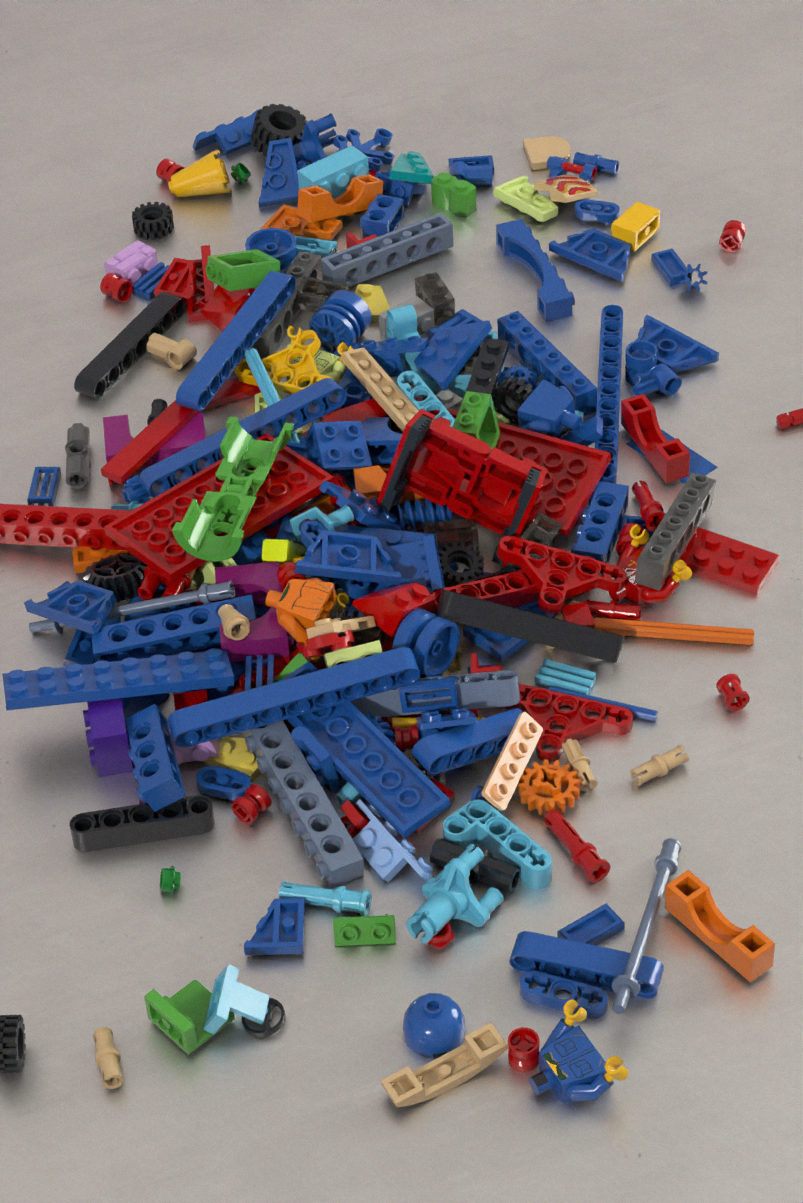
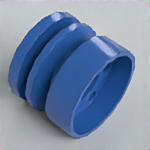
M338 290L332 293L323 303L322 307L312 316L309 322V330L315 331L321 342V348L327 352L334 353L342 342L352 341L354 344L357 343L359 337L364 334L371 324V311L365 301L355 293Z

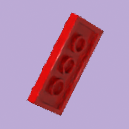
M698 527L679 560H683L686 566L692 570V573L757 595L779 563V555Z

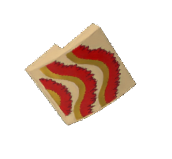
M561 175L534 181V190L550 192L551 201L567 203L598 196L596 188L585 180L572 175Z

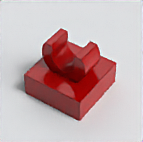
M349 800L340 807L346 815L340 819L345 828L350 825L348 833L353 839L371 820L358 806Z

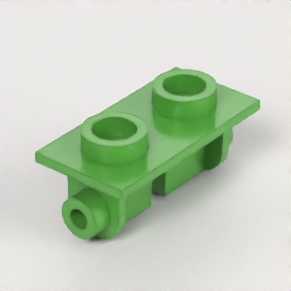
M394 915L340 916V918H333L335 946L396 944Z

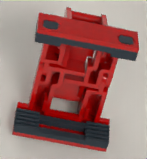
M420 409L405 426L376 504L390 511L405 494L406 489L442 507L447 504L450 511L501 534L500 539L504 536L519 538L541 490L548 469L536 464L531 459L525 458L521 461L495 447L490 449L489 445L450 427L451 423L448 419L438 417L435 420V415ZM465 473L472 476L470 481L463 478ZM497 544L495 553L492 558V562L505 566L508 564V562H505L498 557Z

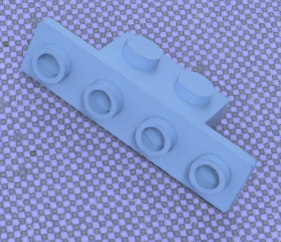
M359 799L356 804L371 821L352 840L359 852L376 872L389 883L409 863L419 876L426 881L435 878L430 873L433 870L432 866L422 857L418 859L414 855L417 851L416 848L408 840H401L397 836L399 833L387 821L385 822L381 818L382 815L371 804L368 805Z

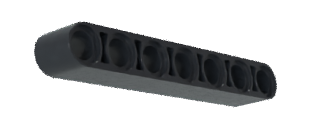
M161 292L77 375L74 383L75 391L95 399H100L147 352L146 345L149 337L153 333L163 336L182 317L186 309V300L166 292Z
M444 589L441 591L435 614L437 617L613 663L619 662L625 636Z

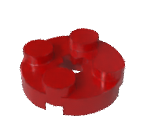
M346 630V636L344 637L343 634L338 635L335 632L307 639L306 646L304 642H298L299 654H304L305 658L312 659L324 656V650L327 649L338 651L350 648L351 643L354 642L352 630Z

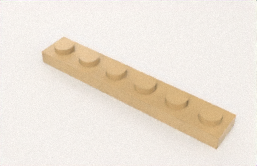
M364 347L342 352L343 363L404 432L406 424L419 411Z

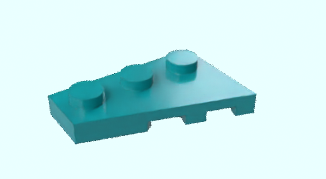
M409 151L408 154H400L390 171L389 179L431 184V179L434 178V175L420 153Z

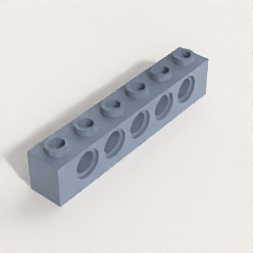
M442 213L321 258L323 282L333 292L344 290L453 247V224Z

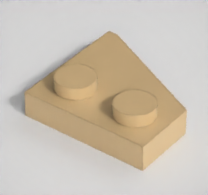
M374 616L340 621V618H326L315 621V627L308 628L306 631L308 639L335 632L338 635H345L346 630H352L353 633L376 627Z

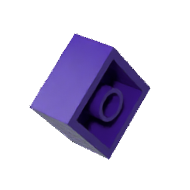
M122 698L87 702L88 710H83L85 727H91V729H87L85 732L88 748L94 747L93 750H89L92 767H98L99 777L132 772L133 766L128 753L130 746L126 733L127 726Z

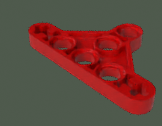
M504 536L498 544V557L505 562L521 567L540 591L538 607L547 614L560 612L564 599L595 588L619 592L624 588L627 579V573L619 566L514 536ZM530 554H538L542 559H534L530 557ZM563 561L566 564H568V566L561 567L557 565L555 562ZM581 569H590L594 574H586ZM557 579L560 580L563 584L555 585L552 582H550V580ZM545 598H554L558 603H548Z
M518 683L520 702L504 707L508 710L518 708L522 712H526L543 728V732L536 744V754L541 761L547 759L549 763L559 760L563 753L562 744L567 739L571 738L572 740L580 741L600 732L625 735L632 730L633 726L632 712L624 707ZM536 699H542L546 701L544 705L540 706L535 705L532 702ZM568 705L571 706L573 710L563 712L559 709V707ZM588 712H597L600 716L590 718L586 714ZM554 725H561L565 729L557 732L550 728ZM553 745L556 747V750L547 752L542 747Z

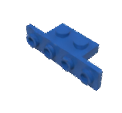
M258 110L245 118L241 116L230 124H221L212 131L199 133L195 137L193 149L198 150L218 142L224 154L227 155L252 145L251 133Z
M411 336L405 340L388 338L381 342H375V340L371 339L356 344L352 341L345 343L348 348L349 346H352L354 349L364 347L389 377H397L402 372L407 371L403 353L420 352L427 346L429 340L428 338ZM337 350L333 353L334 355L341 357Z

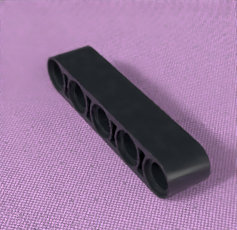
M204 795L184 797L155 812L148 803L80 813L72 817L69 826L74 847L78 851L89 852L204 834L213 829L215 819L211 799Z

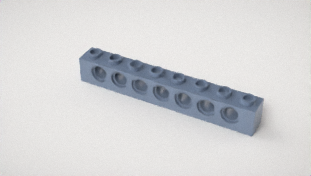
M283 720L240 732L245 736L248 751L256 755V762L262 774L266 773L268 776L271 792L278 794L283 813L290 815L295 834L302 836L308 857L315 859L316 869L322 880L326 879L330 888L333 889L364 877V859L298 745L294 743Z

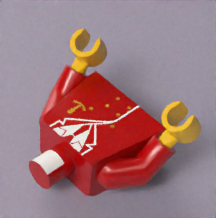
M634 525L630 530L633 540L631 544L627 543L616 566L621 567L627 573L624 588L619 592L609 591V595L612 600L617 602L627 598L634 605H641V607L650 603L665 602L675 593V590L680 585V580L685 581L691 578L692 570L686 566L683 560L676 561L673 564V571H671L660 591L634 583L638 558L645 548L643 546L639 549L638 546L639 544L646 543L649 539V534L645 529L640 536H637L641 528L638 525Z

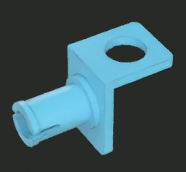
M347 505L328 515L322 513L315 506L290 519V524L295 539L300 542L301 531H299V524L303 520L310 519L311 521L320 522L328 531H335L334 529L353 521L354 515Z

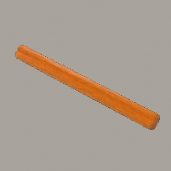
M593 618L596 629L622 636L753 645L755 633L753 629Z

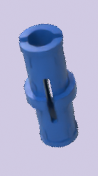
M576 152L574 155L573 164L580 166L585 164L597 166V171L614 175L619 170L618 160L602 158L598 154L593 156Z

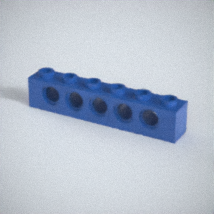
M519 311L497 319L498 340L509 341L508 352L521 365L523 364L525 368L532 367L533 372L537 373L539 383L544 379L556 387L565 386L574 399L575 410L584 412V416L597 411V387Z
M252 595L102 626L97 634H91L96 662L122 661L125 658L142 659L150 658L153 655L170 656L181 652H190L221 645L219 624H222L218 615L220 607L230 604L248 618L249 621L256 620L257 614Z

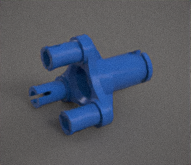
M332 113L315 121L312 119L305 122L300 142L293 145L296 164L300 160L313 164L328 157V155H325L323 148L332 145L335 140L333 136L337 134L334 129L320 136L319 133L337 126Z

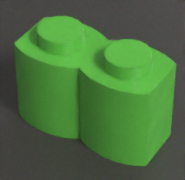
M446 172L439 173L431 179L432 203L436 207L450 210L453 214L466 218L477 210L476 187L466 180H458L455 176Z

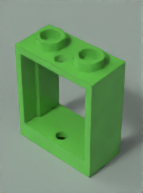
M258 249L208 256V264L206 265L208 280L229 291L256 288L270 271L280 272V261Z
M466 391L452 428L489 445L490 449L496 447L500 436L492 396L486 393Z

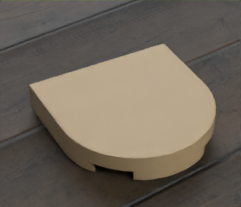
M543 136L523 139V147L532 170L546 169L550 156L565 159L571 157V146L562 138Z

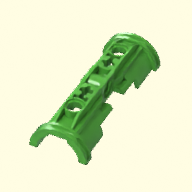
M229 416L226 422L227 432L220 444L224 458L215 474L218 479L225 480L220 492L207 491L200 506L197 500L193 499L182 522H176L172 529L176 541L185 551L199 559L213 562L227 560L237 553L244 538V530L242 528L257 498L255 496L258 489L265 481L278 451L288 444L294 430V423H285L279 437L271 442L254 440L241 427L238 417ZM220 533H228V535L225 536H216Z

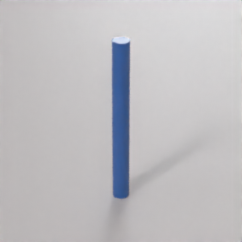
M549 686L548 688L551 691L629 709L633 717L653 722L657 720L658 711L556 687Z

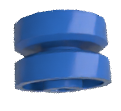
M261 229L252 233L245 243L246 251L258 249L279 260L280 273L285 274L296 258L297 247L295 237L284 229Z
M418 608L411 611L402 621L395 635L392 650L401 647L410 648L414 654L420 675L424 677L442 676L450 667L457 653L460 641L459 627L450 620L437 617L434 613Z

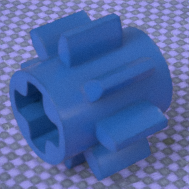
M688 264L687 273L680 271V274L685 276L680 284L686 283L688 285L687 292L691 290V287H695L699 292L700 283L707 285L708 282L703 280V276L708 272H701L699 270L701 264H698L693 269ZM695 271L698 273L697 277L700 278V281H695L694 284L689 283L690 278L687 275L693 274Z
M137 475L126 480L124 483L125 488L121 489L126 504H130L132 501L144 504L150 500L149 497L151 496L140 485Z

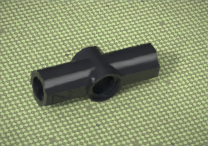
M442 838L437 839L432 846L430 862L445 867L450 860L458 858L466 850V847ZM475 845L471 852L478 846L482 850L484 858L470 871L469 883L471 885H478L480 882H484L505 891L514 892L521 876V868L493 858L488 849Z

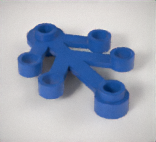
M383 128L377 129L374 139L362 145L359 139L360 133L354 129H349L346 137L336 135L333 143L335 147L339 148L338 151H341L348 147V141L351 142L352 146L367 157H372L368 158V165L371 170L380 171L382 163L391 165L394 159V155L391 152L372 150L376 147L386 148L390 144L393 135L390 131Z

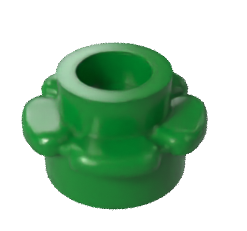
M240 162L236 166H231L233 171L231 172L232 178L238 183H246L251 176L248 168Z
M174 866L161 869L160 892H169V895H172L174 890H179L181 874L180 872H175Z

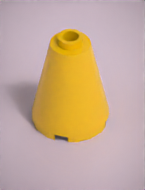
M219 150L212 151L172 175L171 181L168 182L171 194H176L177 197L231 193L232 189L226 186V184L230 183L224 161L217 158V155L220 154Z

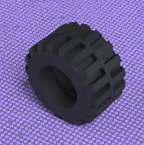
M284 104L263 106L262 109L257 111L251 133L253 146L256 147L258 152H262L267 157L269 141L291 138L292 145L299 143L303 135L305 122H307L306 117L300 114L299 110H294L293 107L284 106Z

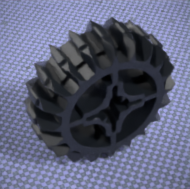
M129 552L126 554L119 553L115 556L110 555L107 558H101L98 562H93L92 566H88L83 573V582L113 591L118 603L123 600L128 601L130 598L138 596L137 590L145 578L144 570L148 565Z

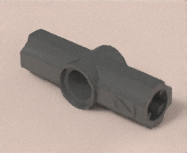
M74 423L71 428H68L67 444L65 445L67 456L66 483L74 489L83 488L88 483L89 467L91 465L89 457L90 430L89 427L84 426L82 423Z

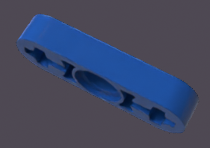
M528 971L520 978V995L528 1002L564 1011V1005L567 1001L572 999L577 1001L578 995H581L578 1006L574 1009L573 1014H576L580 1007L586 1010V1017L591 1019L600 1018L607 1012L608 996L599 987L540 971ZM533 984H538V985H539V986H536L534 989H530V988H529V987H532ZM559 990H567L571 992L572 996L568 999H559L555 996V993ZM593 1000L598 1001L594 1005H589Z

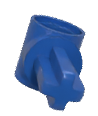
M659 364L651 371L649 380L633 386V392L635 396L641 394L648 395L652 392L657 394L664 393L669 396L675 394L680 389L682 380L666 364Z

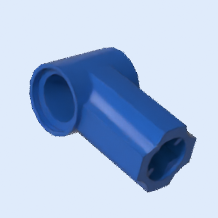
M462 161L451 164L449 174L455 176L458 180H466L474 186H492V166H468Z

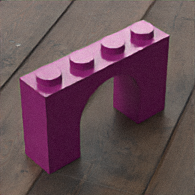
M200 411L136 472L143 471L148 466H152L205 439L203 412ZM128 415L103 417L107 463L134 439L130 433Z
M279 562L215 568L216 584L231 580L233 582L231 587H235L234 598L252 595L254 603L269 609L264 616L249 621V633L242 640H233L226 637L222 624H219L222 651H227L230 663L246 661V656H252V659H257V655H263V659H268V655H274V658L289 656L288 645H294L293 637L278 623L276 608L266 606V596L269 590L283 593L276 577L280 567ZM227 598V599L218 600V602H219V601L228 600V599H233V598Z

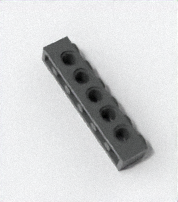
M299 252L285 273L295 276V290L252 346V348L257 350L261 359L277 352L287 336V329L294 325L323 279L321 255Z
M691 473L638 558L634 583L661 590L673 570V564L679 560L710 509L716 480L702 474Z

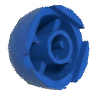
M428 993L419 996L409 1005L404 1013L403 1034L405 1042L413 1052L426 1058H433V1054H446L461 1046L465 1036V1018L460 1006L449 996L441 993Z

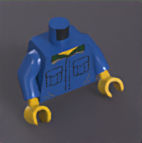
M573 999L567 1001L564 1005L563 1010L567 1017L565 1019L562 1018L541 1048L539 1053L540 1072L529 1077V1083L536 1095L552 1089L558 1099L564 1103L572 1100L593 1102L614 1084V1079L619 1081L625 1080L628 1077V1070L621 1066L623 1060L618 1056H612L605 1062L580 1026L574 1027V1022H582L586 1019L587 1012L583 1007H580L577 1013L573 1015L574 1009L578 1006V1002Z

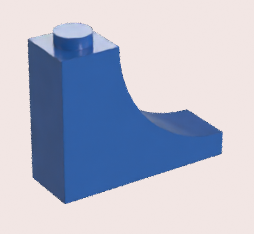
M390 417L366 418L362 426L371 463L391 464L402 434L392 430Z

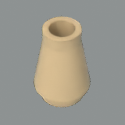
M230 604L221 606L218 615L221 618L225 636L233 640L244 639L250 630L248 618Z

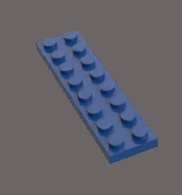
M209 649L206 652L198 653L181 652L178 655L170 656L153 655L150 658L142 659L125 658L122 661L114 662L97 661L94 664L86 665L69 664L66 667L58 668L41 667L38 670L30 671L13 670L9 673H2L6 711L234 686V675L227 651L220 649Z
M308 661L280 681L315 672L318 669ZM351 702L287 719L294 728L303 726L310 731L331 755L335 769L404 839L451 806L450 799Z

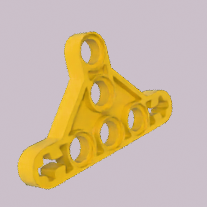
M303 331L297 336L292 346L261 359L266 371L271 372L269 377L277 391L294 394L324 378L332 379L330 376L320 374L314 356L319 350L321 342L315 331ZM314 339L311 344L303 345L305 341ZM302 357L299 363L292 364L293 360ZM242 359L234 370L236 376L243 383L258 386L251 370H249L250 367L246 359ZM291 376L288 381L280 383L282 378ZM304 381H311L306 387H300Z

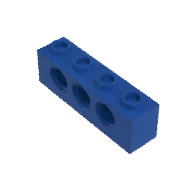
M599 481L589 499L590 507H585L584 524L578 526V541L573 542L571 553L590 556L605 563L610 562L620 531L622 517L625 515L628 507V485Z
M156 704L125 719L128 743L131 746L128 753L135 765L132 772L139 783L136 791L142 803H148L155 812L186 797L169 724Z

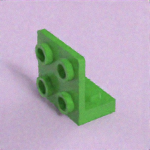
M197 980L190 982L171 998L167 996L162 997L153 989L144 996L148 1019L189 1055L215 1035L203 1030L212 993ZM229 1011L227 1021L216 1033L235 1019L234 1012Z

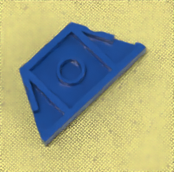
M592 228L580 234L567 236V241L558 244L555 240L549 243V251L622 282L627 269L631 244Z
M649 315L645 316L644 325L640 328L638 338L635 341L645 340L656 345L658 349L656 365L666 364L676 373L719 361V352Z
M486 320L438 329L427 346L414 360L416 368L420 372L425 373L431 381L435 380L442 390H446L491 331L490 321Z
M326 480L319 487L323 493L338 498L336 503L341 508L345 505L349 506L354 518L360 523L371 528L402 531L397 513L392 509L387 511L378 506L376 498L372 497L369 500L358 490L353 489L351 492Z
M322 530L317 536L316 542L309 546L306 555L302 560L296 562L295 573L394 585H400L401 573L394 571L391 566L392 559L382 549V544L377 536Z
M78 580L63 588L48 592V599L35 603L30 599L24 602V605L29 613L95 635L100 630L117 600L113 591Z

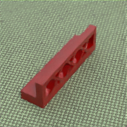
M210 245L201 246L202 259L192 260L197 268L203 267L196 272V281L199 280L202 283L195 287V296L200 294L204 297L200 300L195 299L193 305L187 304L189 322L208 320L203 314L193 312L199 308L202 309L214 291V282L208 280L206 274L208 256H211Z

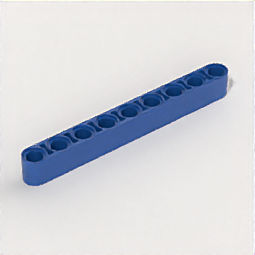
M276 271L268 273L179 386L176 393L177 405L197 411L205 409L245 357V351L252 348L292 296L296 286L295 276Z
M324 378L239 421V423L254 440L266 433L277 438L285 423H294L293 431L340 408L346 402L347 393L333 379ZM227 428L146 468L139 476L140 485L152 498H155L221 460L224 456L221 452L220 444L227 432Z
M401 647L179 709L170 714L168 722L175 745L183 748L410 685L419 679L420 671L412 650L407 647Z

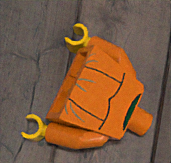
M317 577L305 580L291 579L283 593L269 590L266 596V606L276 608L278 623L297 642H304L305 646L308 639L306 629L315 627V621L328 618L331 611L338 615L343 614L347 609L346 604L349 602L347 594H336L334 583L324 582ZM320 658L308 659V661L316 663Z

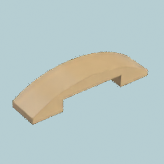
M490 1022L464 1036L465 1044L414 1071L407 1066L380 1080L381 1085L396 1107L421 1103L456 1088L480 1073L508 1049L507 1043Z

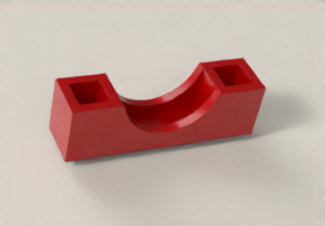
M645 394L621 400V425L664 482L670 483L689 477L690 452L679 438L670 441L665 438L657 420L655 407Z

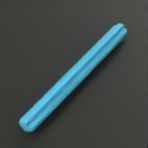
M254 348L246 350L244 353L245 359L267 406L280 401L257 350ZM293 431L289 442L300 444L296 431Z

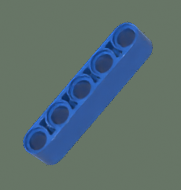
M518 708L477 720L476 724L462 725L424 737L414 745L412 754L431 775H437L500 754L522 711Z
M523 931L517 935L509 963L515 970L522 973L540 971L614 992L612 982L618 975L624 974L630 953ZM648 956L642 957L635 978L640 984V992L635 997L652 999L657 996L664 972V965L659 960Z

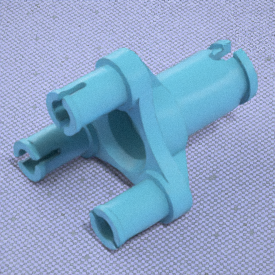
M470 844L458 858L450 860L435 878L429 879L422 886V893L427 900L406 921L407 930L414 939L425 931L420 942H429L451 919H460L471 923L475 927H482L490 919V914L504 901L502 893L493 887H490L479 900L476 899L469 883L470 871L484 858V854L478 846L471 852L475 845Z

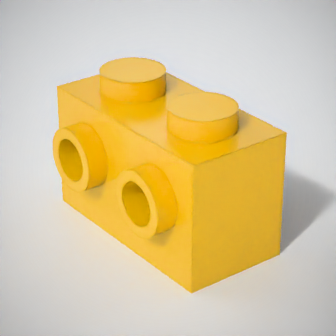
M637 201L617 220L613 221L611 225L612 236L630 243L631 250L635 252L660 229V210Z

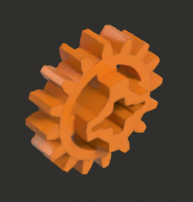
M547 759L544 760L543 765L533 762V769L525 767L524 775L521 776L517 784L521 803H528L529 811L537 808L539 815H542L544 811H551L553 809L565 813V806L573 808L575 800L580 798V779H577V772H570L569 764L560 767L559 760H556L553 765L549 764Z

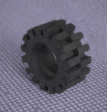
M147 202L146 206L141 204L140 208L136 207L135 211L132 212L134 233L139 238L143 237L145 240H148L151 237V240H155V237L162 239V235L167 237L169 232L172 233L173 231L172 209H170V206H166L165 203L159 205V202H154V204Z
M515 376L513 379L508 377L503 380L494 390L492 400L494 408H498L496 412L503 414L506 419L508 418L509 423L513 424L516 422V425H519L518 409L534 390L530 389L532 387L530 383L528 385L525 384L526 380L521 379L519 381L518 377Z
M451 542L450 547L446 544L443 546V550H439L446 587L456 586L459 581L482 576L484 558L483 555L479 556L480 551L478 549L473 551V545L469 544L467 548L464 547L465 542H460V546H457L456 542ZM460 562L465 564L469 570L462 573L456 572L449 567V564Z
M0 1015V1073H21L23 1071L26 1033H24L25 1024H23L22 1015Z

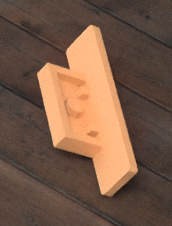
M526 712L519 714L481 792L482 796L499 811L506 809L543 732V728Z

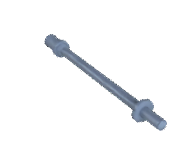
M231 580L213 585L204 583L196 591L114 606L106 619L197 601L210 604L216 600L234 598L235 587H231L233 586ZM50 619L29 623L31 633L53 629L56 635H61L63 627H68Z
M669 838L664 840L661 853L654 861V868L657 874L624 974L618 975L612 982V989L617 993L612 1009L617 1014H623L629 998H634L640 992V984L635 978L668 877L675 874L678 868L677 859L682 847L676 839Z

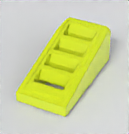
M265 539L262 546V560L275 562L289 561L306 554L307 548L289 540Z

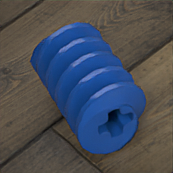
M425 498L423 506L419 499H415L413 507L409 500H405L403 508H401L399 502H397L398 518L402 531H407V527L410 525L413 532H416L418 524H421L423 530L427 531L428 523H431L433 529L437 530L439 522L442 523L444 529H447L449 521H452V512L448 509L447 504L443 507L436 503L432 505L431 501Z

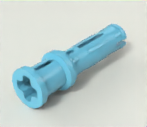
M282 882L279 888V899L305 898V904L330 907L337 913L350 911L360 913L361 916H368L371 907V890L365 889L363 892L347 890L345 886L327 889Z

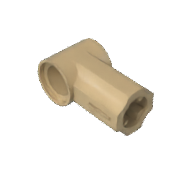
M153 333L146 345L147 352L165 358L168 364L177 370L184 367L197 355L195 345L188 339H181L177 342L160 334Z

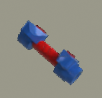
M550 156L547 161V169L550 170L549 178L566 175L567 172L579 174V178L590 184L597 174V166L585 164L580 166L568 163L567 159L557 156Z

